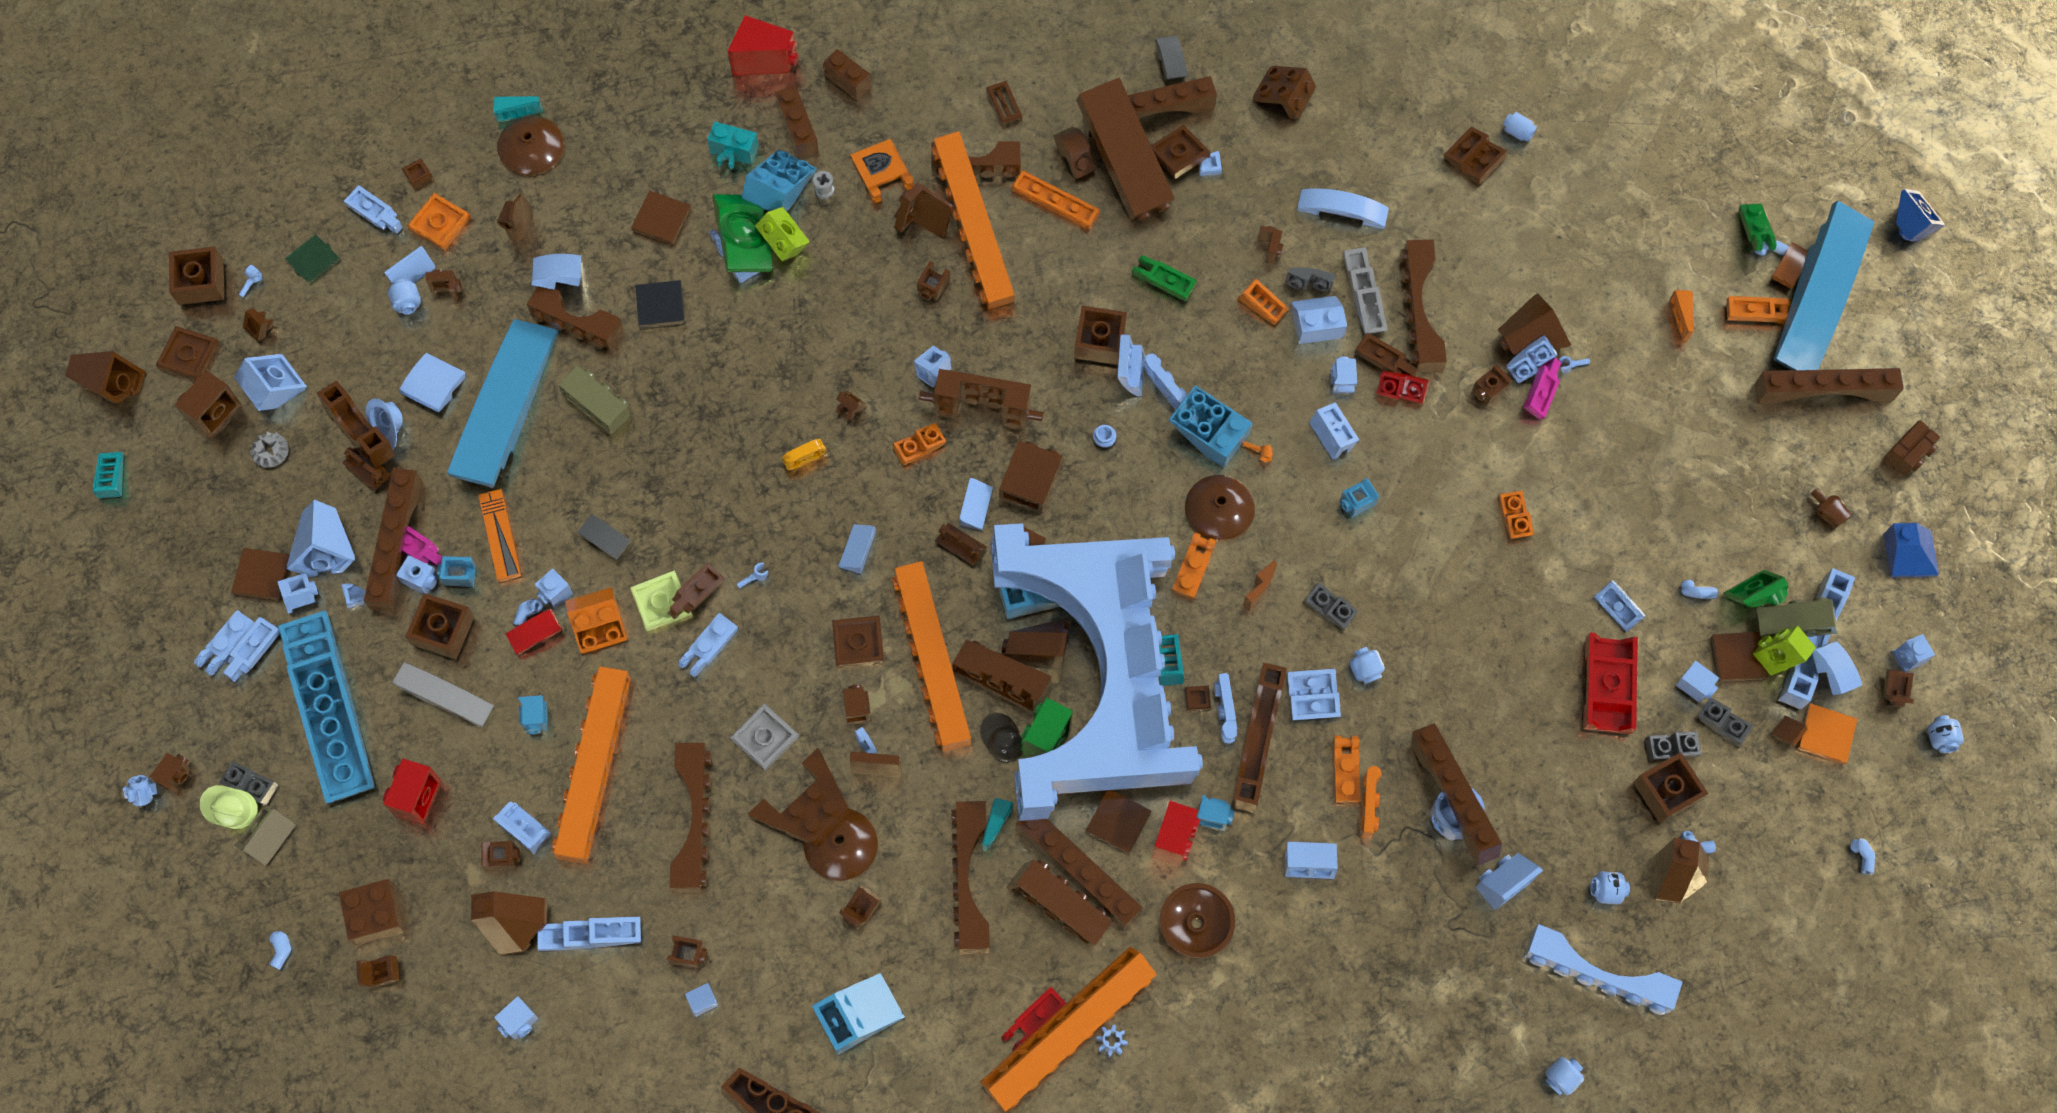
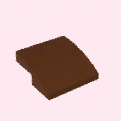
M1471 126L1444 154V158L1463 175L1480 185L1505 160L1507 150L1489 142V135Z

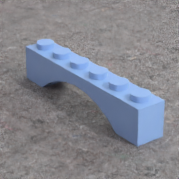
M1832 568L1824 576L1816 598L1825 597L1833 600L1837 621L1849 597L1855 577ZM1830 635L1808 638L1818 648L1827 645ZM1813 654L1810 655L1806 662L1790 668L1779 701L1800 710L1811 701L1819 675Z
M1540 924L1533 929L1524 955L1534 965L1544 967V965L1554 968L1553 971L1559 975H1571L1578 978L1577 981L1587 986L1596 985L1601 987V991L1613 996H1616V994L1626 997L1625 1000L1634 1005H1646L1650 1007V1011L1659 1015L1668 1014L1674 1010L1682 986V981L1660 972L1637 977L1618 976L1605 972L1579 956L1569 945L1562 933Z

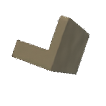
M264 804L234 846L262 864L267 865L293 830L295 823Z

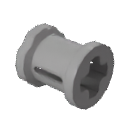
M827 171L817 172L813 177L815 194L820 199H828L834 194L833 177Z

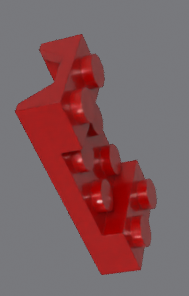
M1590 632L1585 638L1587 682L1583 729L1632 734L1636 730L1638 637L1617 640L1601 638L1596 633Z

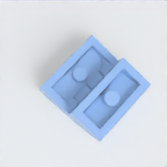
M549 254L533 258L531 285L554 289L556 282L579 286L581 280L580 255Z
M1121 335L1118 379L1129 392L1136 396H1142L1145 362L1143 346L1133 345L1130 335Z
M425 353L404 380L399 393L439 412L452 399V392L465 379V372Z
M1838 642L1829 643L1813 651L1812 654L1817 673L1827 672L1833 695L1843 694L1862 686L1859 673L1852 659Z
M1335 669L1286 672L1292 720L1341 717Z

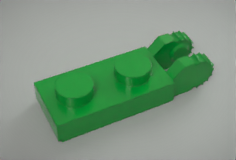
M1740 205L1739 215L1749 242L1752 243L1755 251L1762 250L1763 241L1766 242L1769 250H1776L1777 240L1763 205Z
M1145 255L1140 256L1138 262L1143 267L1151 269V271L1148 272L1138 266L1133 267L1131 271L1139 279L1146 280V282L1185 302L1197 284L1196 279Z

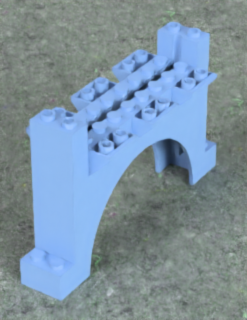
M1023 523L994 525L990 541L994 586L1030 591L1055 602L1075 618L1089 637L1096 652L1101 675L1098 707L1087 725L1074 738L1055 750L1031 758L1018 759L1019 771L1014 772L1019 821L1049 819L1051 811H1054V804H1057V794L1192 784L1203 767L1202 755L1198 754L1197 746L1168 748L1170 747L1171 740H1174L1173 725H1169L1168 716L1171 715L1170 702L1166 701L1163 685H1159L1158 676H1161V670L1165 667L1164 654H1160L1159 645L1162 644L1161 631L1156 628L1154 615H1150L1149 607H1152V600L1156 598L1155 585L1151 584L1150 578L1165 577L1168 568H1171V561L1175 559V549L1173 545L1170 546L1169 537L1029 546L1028 532H1024Z

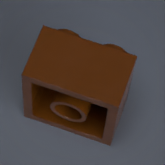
M216 247L169 252V293L178 305L224 300V263Z
M1082 306L1074 358L1118 365L1120 338L1125 332L1127 312Z
M207 370L194 380L193 385L185 393L181 394L175 403L176 408L187 422L209 438L217 432L241 405L229 386Z
M424 593L405 637L414 647L456 660L475 616L467 606Z
M1681 752L1642 773L1633 782L1660 824L1697 804L1709 794Z
M389 878L339 892L347 938L353 945L359 946L405 933L396 885Z

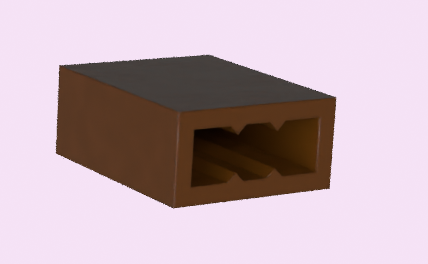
M1018 441L1000 485L999 498L1043 513L1061 469L1063 456L1055 450L1039 448L1032 442Z

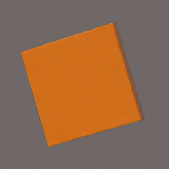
M433 193L409 222L407 228L445 251L472 217L468 212L438 194Z
M1810 703L1807 706L1803 723L1806 724L1808 730L1799 740L1797 750L1845 765L1848 761L1857 718Z

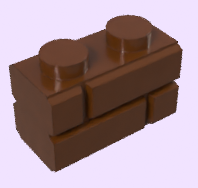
M838 49L823 63V68L825 69L824 76L855 100H859L872 86L870 81L871 74L865 69H861V66Z
M1918 420L1884 456V460L1890 465L1895 466V469L1902 475H1906L1910 470L1916 472L1924 463L1921 458L1924 455L1930 457L1938 448L1936 443L1940 436L1932 429H1929L1921 420Z

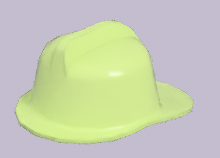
M215 785L205 790L200 799V810L207 821L228 828L242 829L247 827L258 813V805L255 799L248 792L239 789Z

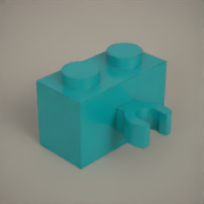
M714 121L707 139L710 154L718 155V166H721L724 160H729L728 166L731 170L735 166L734 160L752 165L759 148L756 132Z

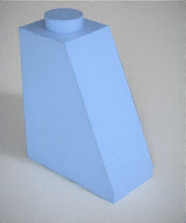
M313 500L301 513L287 569L299 574L306 573L307 577L318 576V572L331 571L332 574L342 573L355 560V555L336 508Z

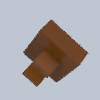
M251 308L245 312L243 328L256 341L265 339L266 331L272 328L274 320L270 319L267 321L264 311L258 313L254 308Z
M849 391L840 392L836 400L841 404L837 406L836 412L842 413L846 407L848 409L846 419H852L856 412H863L867 403Z

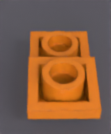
M933 423L915 430L913 436L894 442L892 448L904 466L930 454L946 444L947 441L937 424Z
M1523 490L1498 495L1503 520L1510 539L1533 536L1530 512L1526 510Z

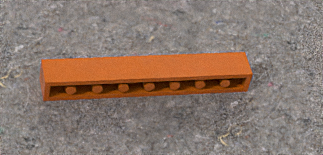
M960 131L934 138V147L931 148L934 160H939L941 167L938 168L941 181H946L947 188H945V193L948 201L952 200L954 209L952 214L955 222L959 221L961 228L958 231L961 241H966L968 249H965L968 262H973L975 268L972 270L975 283L980 282L982 290L979 291L982 304L987 303L990 310L1015 302V294Z
M920 561L896 567L892 582L895 591H900L901 598L897 599L900 612L906 613L907 620L903 621L906 634L912 635L913 642H909L912 656L918 657L919 664H916L915 667L918 678H923L925 686L921 687L924 700H929L931 708L927 709L930 723L936 724L937 731L933 732L936 745H941L943 752L970 746V732L923 562Z
M599 666L597 674L594 673L592 677L591 687L594 689L592 697L589 696L587 698V718L583 719L581 723L580 733L582 738L580 743L577 742L574 753L577 759L575 766H571L569 772L571 784L570 788L566 789L564 793L563 804H565L564 812L559 814L557 827L560 829L558 837H554L551 847L558 860L587 865L631 680L628 671Z
M1129 947L984 1077L980 1084L994 1102L1005 1112L1015 1107L1019 1103L1020 1098L1028 1091L1035 1089L1039 1081L1047 1074L1055 1071L1058 1064L1064 1058L1072 1055L1084 1040L1091 1038L1095 1034L1096 1029L1103 1023L1111 1020L1114 1013L1122 1006L1128 1004L1140 989L1147 987L1151 983V979L1157 974L1141 952Z

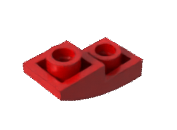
M1382 371L1376 394L1394 399L1403 398L1423 404L1430 380Z
M549 609L520 624L505 635L516 655H521L539 642H545L563 629L552 609Z

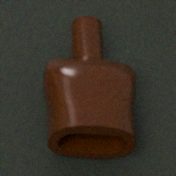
M1818 487L1811 492V495L1820 503L1817 507V513L1834 530L1853 515L1839 496L1832 495L1827 497Z

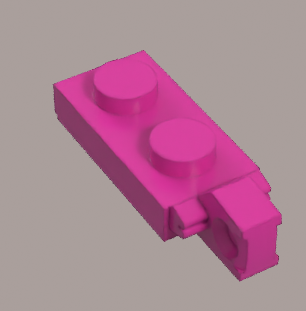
M1556 357L1545 362L1538 369L1523 407L1538 420L1546 417L1560 382L1557 372L1561 362Z
M408 526L402 552L426 564L431 563L438 568V565L442 564V556L437 554L439 549L432 541Z

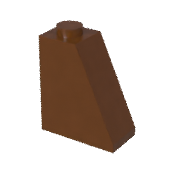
M1538 293L1530 298L1497 329L1501 336L1498 341L1505 351L1509 349L1514 356L1543 335H1545L1554 349L1566 348L1571 345L1554 310Z
M107 351L71 355L65 376L108 401L119 403L124 398L140 392L146 371L117 353Z
M1065 618L1010 631L1008 639L1003 640L1001 653H1005L1006 657L1028 666L1062 671L1071 619Z
M1674 838L1659 851L1655 900L1680 904L1708 883L1709 858L1700 842Z
M495 891L471 895V921L500 955L525 952L531 944L530 940L538 931L541 932L547 924V899Z

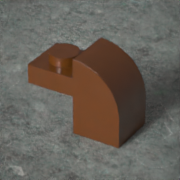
M1072 126L1053 135L1060 156L1067 158L1074 178H1080L1096 170L1089 152L1091 147L1080 129Z

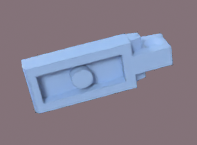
M359 185L343 201L346 206L378 228L380 227L384 230L388 227L396 234L403 228L400 221L395 218L397 214L393 211L392 207Z
M259 617L229 654L231 656L228 660L230 665L223 672L226 677L235 682L243 672L245 674L248 673L280 634L279 628Z

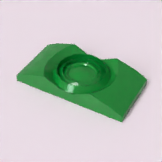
M713 194L712 199L726 271L771 272L770 245L755 227L764 217L763 208L741 198L742 194Z

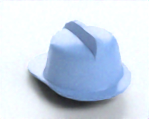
M371 399L366 405L367 421L370 425L376 426L389 441L392 450H394L397 442V433L403 423L402 414L393 402L384 403L380 399Z

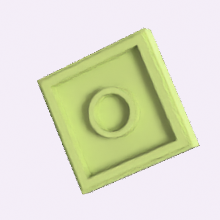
M675 570L630 587L647 632L692 615L691 612L687 614L683 611L674 620L667 614L670 606L675 603L672 598L675 596L676 591L681 588Z

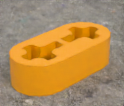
M815 439L783 455L782 461L787 470H794L823 456L826 453V448L821 439Z

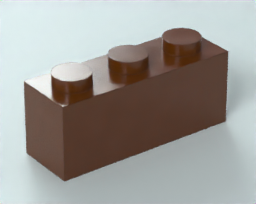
M796 85L775 91L777 107L797 159L800 160L818 154L817 138Z

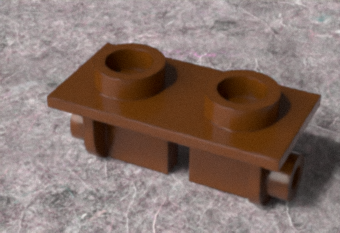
M349 447L345 450L346 459L342 464L373 491H376L391 477V474L382 466L375 469L358 448L352 449Z
M950 523L943 524L940 527V534L935 542L973 566L987 548V546Z

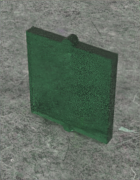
M315 234L287 256L285 260L295 269L294 272L297 275L300 274L311 284L336 264L340 258L331 250L329 244H325Z

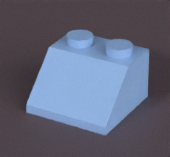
M1336 296L1292 301L1290 303L1299 344L1344 338L1347 323L1343 305Z
M283 354L245 358L234 376V379L258 411L279 408L307 388Z
M1519 853L1512 858L1508 854L1497 863L1500 866L1494 872L1489 869L1479 877L1481 882L1476 888L1491 907L1497 910L1529 885L1543 870L1540 866Z

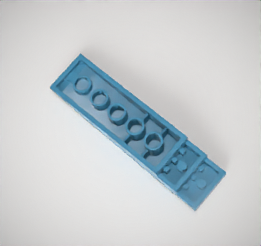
M1840 201L1832 204L1827 222L1821 225L1815 244L1809 247L1774 357V361L1790 370L1819 369L1852 289L1874 225L1873 220Z
M517 319L513 320L464 428L447 471L450 477L494 488L500 470H504L509 454L514 452L556 339L557 329Z
M325 610L278 625L284 644L282 647L288 664L286 666L325 803L328 804L375 788L328 612Z

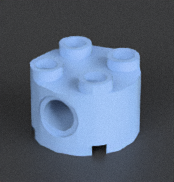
M1472 789L1484 810V803L1481 799V796L1474 789ZM1441 792L1430 810L1433 826L1448 840L1463 839L1455 815L1444 793Z

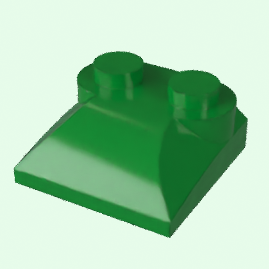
M1762 570L1723 593L1725 597L1748 607H1758L1766 603L1778 605L1786 600L1785 597L1788 595L1789 585L1785 577Z

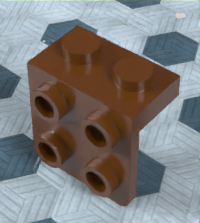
M1271 66L1254 93L1253 98L1256 102L1282 104L1290 119H1298L1314 92L1316 84L1307 68Z
M916 183L909 191L905 190L899 199L901 204L894 216L896 218L894 229L902 232L914 221L942 238L946 234L954 206L919 183Z

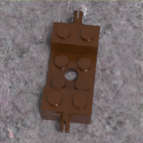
M939 369L934 393L922 390L919 393V400L932 402L935 405V413L943 417H958L961 400L972 405L978 403L986 404L995 409L1003 407V425H1007L1011 429H1026L1029 419L1042 422L1044 412L1030 410L1031 384Z

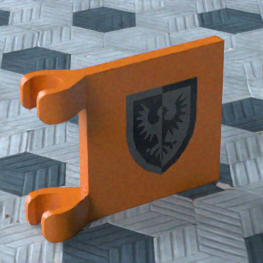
M891 139L850 154L874 204L882 201L878 186L900 177L907 191L914 186V179L908 172Z

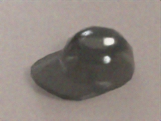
M997 712L989 714L983 719L980 726V735L990 754L995 759L1003 762L1017 759L1023 752L1021 751L1023 738L1015 722L1009 716Z

